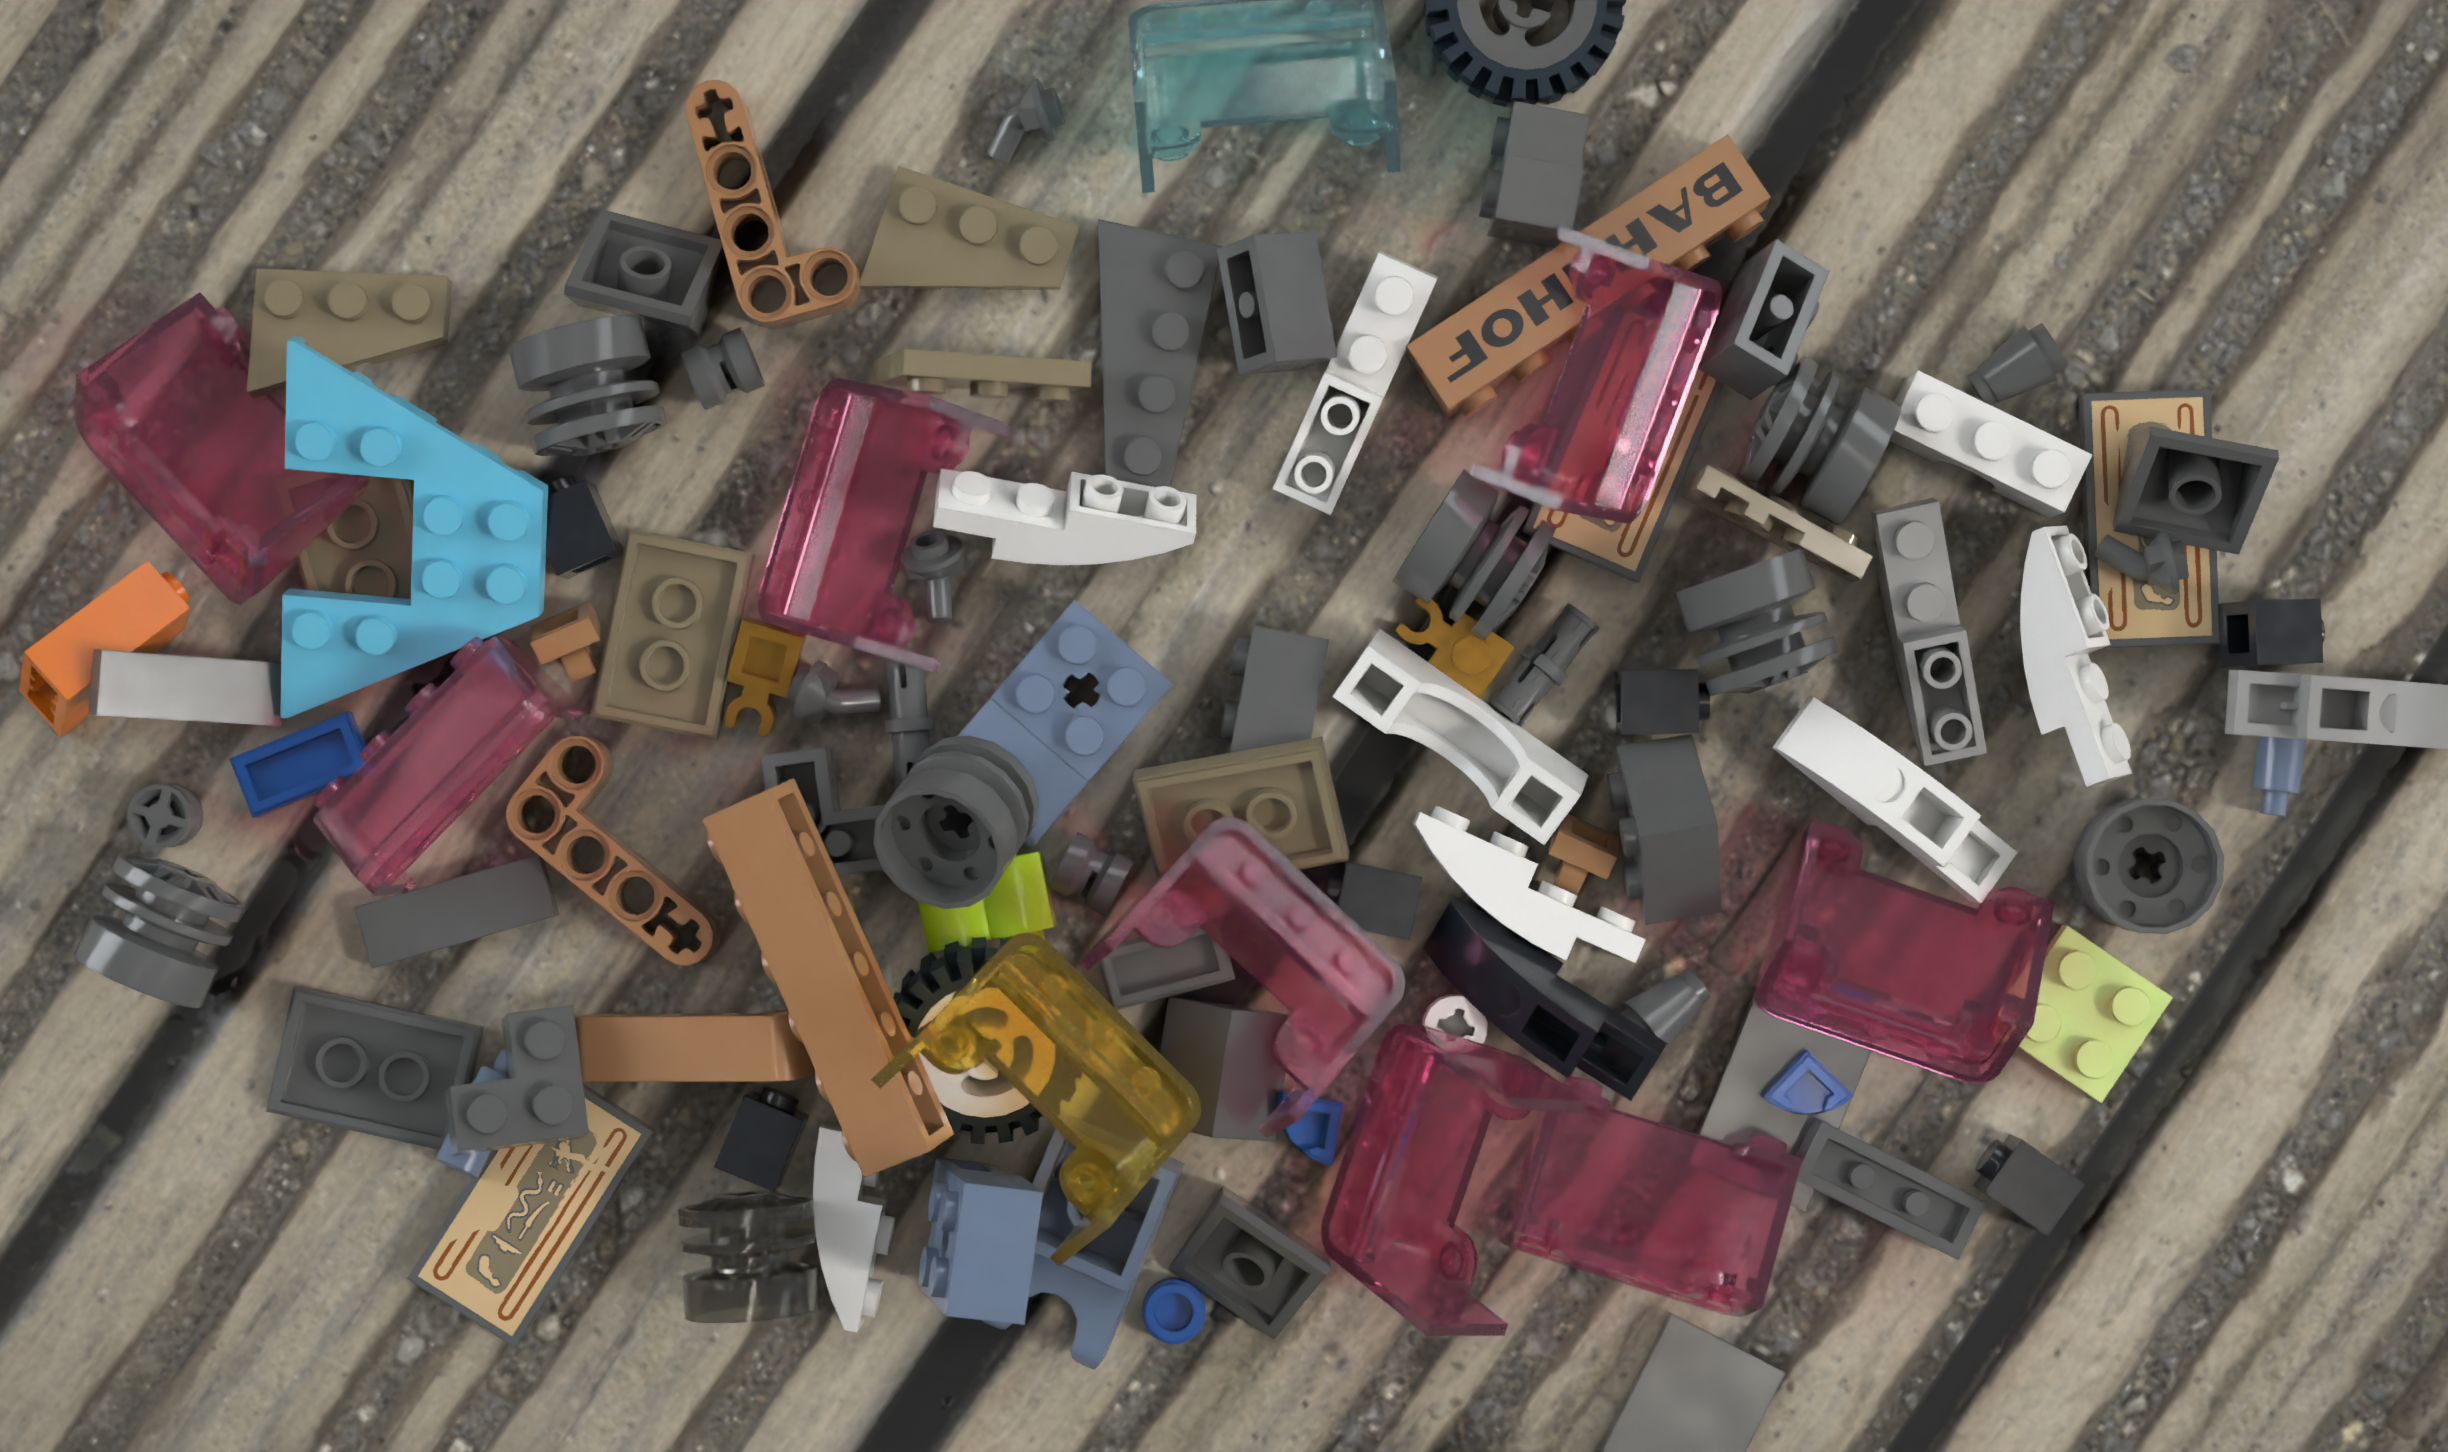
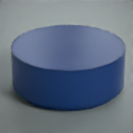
M1176 1277L1163 1279L1155 1283L1145 1295L1142 1306L1144 1325L1148 1332L1161 1342L1180 1344L1189 1341L1197 1335L1205 1321L1206 1305L1204 1297L1198 1288L1185 1279Z

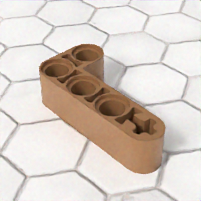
M706 80L696 85L689 93L685 104L686 117L738 302L743 311L761 327L780 329L838 313L851 307L858 300L862 290L860 288L861 274L847 254L842 250L828 247L790 256L750 111L745 101L735 88L724 81ZM721 100L727 109H733L724 113L727 132L733 139L731 142L722 143L719 131L709 118H704L712 114L713 108L711 103ZM733 160L748 162L751 165V176L743 187L735 190L721 187L719 176L727 163ZM750 221L764 222L768 226L769 235L767 241L756 251H744L739 249L737 245L739 229ZM836 264L843 266L847 270L848 280L842 291L830 296L819 294L815 289L817 273L827 265ZM775 281L783 284L786 291L784 304L772 313L757 311L754 306L756 290L767 282Z
M570 736L561 739L550 749L510 799L506 810V820L509 829L519 840L666 960L676 965L686 966L706 960L715 953L721 937L719 923L713 914L586 811L613 774L614 760L611 751L603 742L592 737ZM583 746L594 755L596 765L592 777L586 782L578 783L568 775L566 759L575 748ZM538 796L548 799L555 811L551 827L541 833L529 826L525 816L529 802ZM588 836L597 839L603 846L605 853L604 862L593 873L582 870L575 859L576 846L583 838ZM634 877H641L647 880L653 887L654 902L645 913H637L631 910L624 899V889L627 883ZM671 900L677 904V908L667 914L681 925L690 924L694 921L700 925L696 933L697 939L702 943L700 948L691 946L681 950L677 945L681 934L668 922L658 924L656 930L650 926L653 921L657 920L667 911Z
M789 1010L761 1013L574 1015L583 1082L790 1081L815 1077L816 1070L804 1043L795 1037L790 1028L788 1020Z

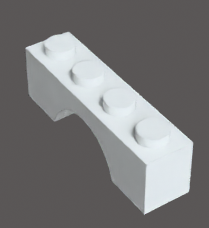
M1381 629L1375 634L1333 695V698L1383 733L1398 734L1411 738L1445 757L1480 788L1493 810L1543 845L1546 844L1577 802L1589 776Z

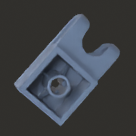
M1074 600L957 736L969 735L995 742L1016 756L1032 776L1039 797L1037 823L1021 846L1024 850L1036 845L1173 687V684L1077 601ZM1089 675L1094 676L1099 684L1093 690L1100 695L1096 704L1090 707L1088 704L1081 702L1075 708H1072L1066 700L1072 693L1066 689L1069 680L1074 676L1080 680L1086 679Z
M1067 1114L1057 1123L1033 1181V1185L1043 1191L1029 1297L1041 1292L1056 1294L1072 1306L1077 1318L1075 1339L1070 1350L1072 1358L1075 1362L1095 1370L1109 1350L1185 1163ZM1096 1189L1104 1192L1107 1195L1106 1200L1112 1205V1210L1106 1208L1101 1215L1091 1212L1092 1200L1084 1196L1085 1190L1091 1194ZM982 1320L983 1323L1000 1330L1006 1329L1012 1324Z
M936 1158L928 1204V1219L932 1221L928 1245L924 1247L920 1259L917 1286L945 1316L1025 1325L1043 1191L1022 1176L1007 1174L999 1167L989 1163Z

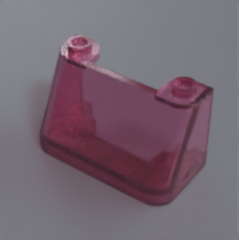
M199 292L76 374L75 421L83 441L95 457L230 601L237 605H243L272 582L367 490L370 476L285 469L286 410L271 394L252 399L247 393L248 369L240 362L241 350L238 342L242 339V331L237 321L226 309L222 307L215 309Z
M1811 819L1801 837L1760 968L1754 994L1757 1006L1775 1018L1958 1081L1984 1083L1995 1079L2034 1024L2055 902L2030 894L2028 891L2018 887H2006L1990 892L1977 909L1859 869L1864 851L1861 841L1841 826L1830 825Z
M1570 1076L1569 1079L1565 1078L1564 1083L1554 1081L1549 1087L1505 1217L1499 1242L1527 1254L1720 1314L1744 1317L1762 1309L1803 1158L1787 1154L1788 1145L1768 1136L1751 1134L1748 1143L1738 1142L1728 1145L1611 1108V1102L1601 1096L1603 1087L1586 1079Z

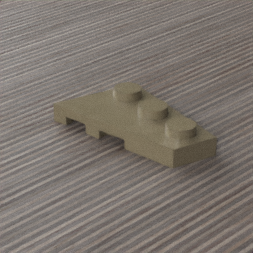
M898 166L860 278V288L1060 290L1080 233V227Z
M256 269L247 393L253 399L275 393L274 388L286 385L287 340L293 336L305 339L307 346L344 368L371 362L374 365L448 344L451 280L447 275Z
M902 349L874 360L873 386L907 387L908 393L927 395L946 394V388L970 389L971 397L990 399L1008 398V390L1032 391L1031 400L1070 402V392L1091 387L1092 361Z
M1707 465L1692 475L1682 495L1683 499L1789 552L1802 548L1807 561L1851 583L1862 579L1873 556L1859 549L1862 539L1832 524H1827L1826 528L1823 529L1803 518L1805 511L1798 506L1773 495L1767 498L1747 487L1748 483L1740 477L1723 469L1712 468Z

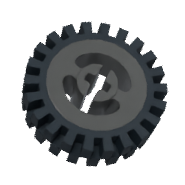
M1424 0L1427 16L1424 22L1427 36L1431 35L1434 43L1432 51L1438 62L1443 59L1449 67L1447 74L1456 83L1459 79L1469 86L1467 92L1479 99L1482 94L1494 98L1493 104L1504 107L1509 102L1514 103V101L1534 105L1538 102L1547 101V105L1560 101L1567 93L1571 91L1575 93L1582 88L1593 75H1596L1616 45V39L1622 30L1625 18L1622 15V9L1626 3V0H1568L1569 14L1565 30L1548 43L1530 46L1525 39L1534 37L1543 30L1552 14L1549 12L1556 0H1531V6L1535 9H1532L1527 18L1516 14L1518 9L1517 3L1514 2L1516 0H1497L1493 9V18L1497 27L1504 33L1502 36L1494 34L1485 23L1481 14L1479 0Z

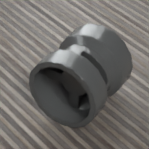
M741 327L722 334L719 343L709 347L697 344L681 351L691 383L705 410L724 403L727 394L737 390L749 393L765 386L754 353ZM723 361H725V363H726V365H727V368H728V370H729V372H730V373H728V374H727V372H726V370H725V367H724V365H723V363H722Z
M1077 832L1057 868L1049 888L1064 896L1076 894L1084 898L1089 909L1106 917L1134 861L1118 852L1108 855L1097 849L1095 840ZM1093 872L1098 874L1096 879L1091 878Z

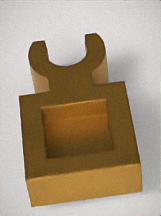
M1417 598L1414 604L1429 615L1430 623L1428 628L1423 632H1413L1407 626L1400 623L1395 630L1403 641L1409 644H1428L1436 649L1428 663L1478 698H1481L1515 647L1492 631L1485 640L1472 633L1471 629L1476 620L1466 613L1463 614L1458 623L1454 622L1450 626L1443 621L1441 609L1433 600L1427 604Z
M747 616L742 619L726 681L744 687L742 693L729 704L726 710L725 724L727 727L734 728L740 719L741 709L751 707L756 709L761 715L758 735L766 737L777 720V710L771 700V696L774 694L787 698L790 685L797 674L807 633Z

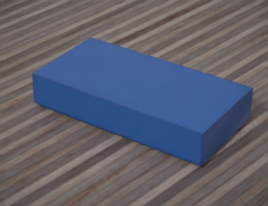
M351 711L344 712L229 758L252 818L261 817L376 771L354 714Z

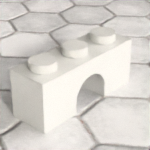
M1919 370L1905 378L1894 402L1901 405V414L1890 438L1891 442L1934 463L1944 461L1971 471L1994 485L1992 491L2048 518L2065 513L2092 457V454Z

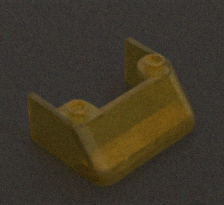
M1031 933L1017 934L1009 939L916 1031L871 1079L881 1089L919 1053L934 1067L948 1074L965 1073L985 1057L1075 1147L1061 1165L1059 1180L1067 1199L1085 1217L1050 1256L1058 1266H1061L1113 1224L1196 1126L1201 1116V1103L1194 1087L1048 941Z

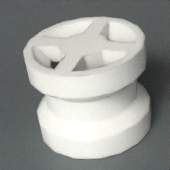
M1446 994L1436 998L1427 1007L1422 1017V1032L1426 1042L1437 1054L1447 1059L1461 1060L1472 1056L1482 1047L1487 1037L1488 1023L1486 1017L1461 994Z

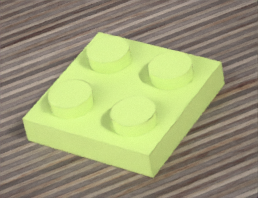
M2062 925L1991 1030L2095 1101L2102 1103L2173 997L2069 926Z

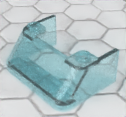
M1198 0L1148 5L1136 10L1129 17L1133 93L1142 193L1155 192L1153 158L1161 161H1177L1185 158L1201 144V128L1328 118L1331 133L1351 145H1368L1382 139L1387 172H1401L1397 79L1383 0Z

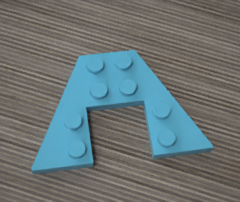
M293 336L287 340L285 469L414 480L411 599L291 588L282 594L280 718L285 719L539 617L544 611L548 508L547 484L523 470H514L504 464L497 454L477 442L474 444L469 443L436 423L437 418L398 395H389L374 386L370 378L358 371L354 373L307 346L305 344L306 340L298 336Z

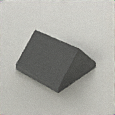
M601 210L565 283L564 295L581 307L613 315H637L641 317L644 323L701 337L724 250L720 239Z
M2151 426L2129 434L2113 520V531L2154 539L2159 531L2165 530L2170 542L2181 540L2184 545L2239 555L2279 460L2278 450Z
M1169 996L1149 1122L1212 1138L1275 1142L1279 1121L1276 1097L1277 1091L1283 1092L1295 1015Z
M1223 1185L1168 1269L1275 1339L1326 1277L1331 1268V1263L1327 1254Z

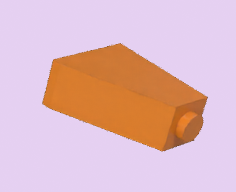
M147 560L24 651L19 692L62 738L89 715L94 649L158 653L186 628L190 607L187 605L189 596L186 590L172 574L165 571L160 575Z

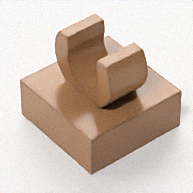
M589 600L531 625L530 644L540 665L560 657L572 682L596 673L593 665L596 663V659L589 645L600 640L601 622L591 601Z
M1567 814L1552 834L1548 851L1549 855L1561 859L1556 870L1557 877L1554 885L1577 895L1588 872L1607 880L1618 858L1620 836Z

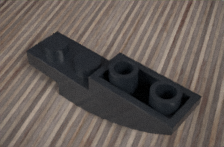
M1456 896L1449 902L1423 947L1445 977L1479 1012L1508 1037L1568 1079L1577 1067L1631 1101L1667 1044L1662 1039L1558 976L1557 973L1562 967L1563 962Z

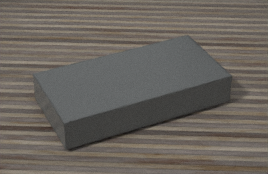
M1220 917L1096 949L1112 1011L1235 979Z

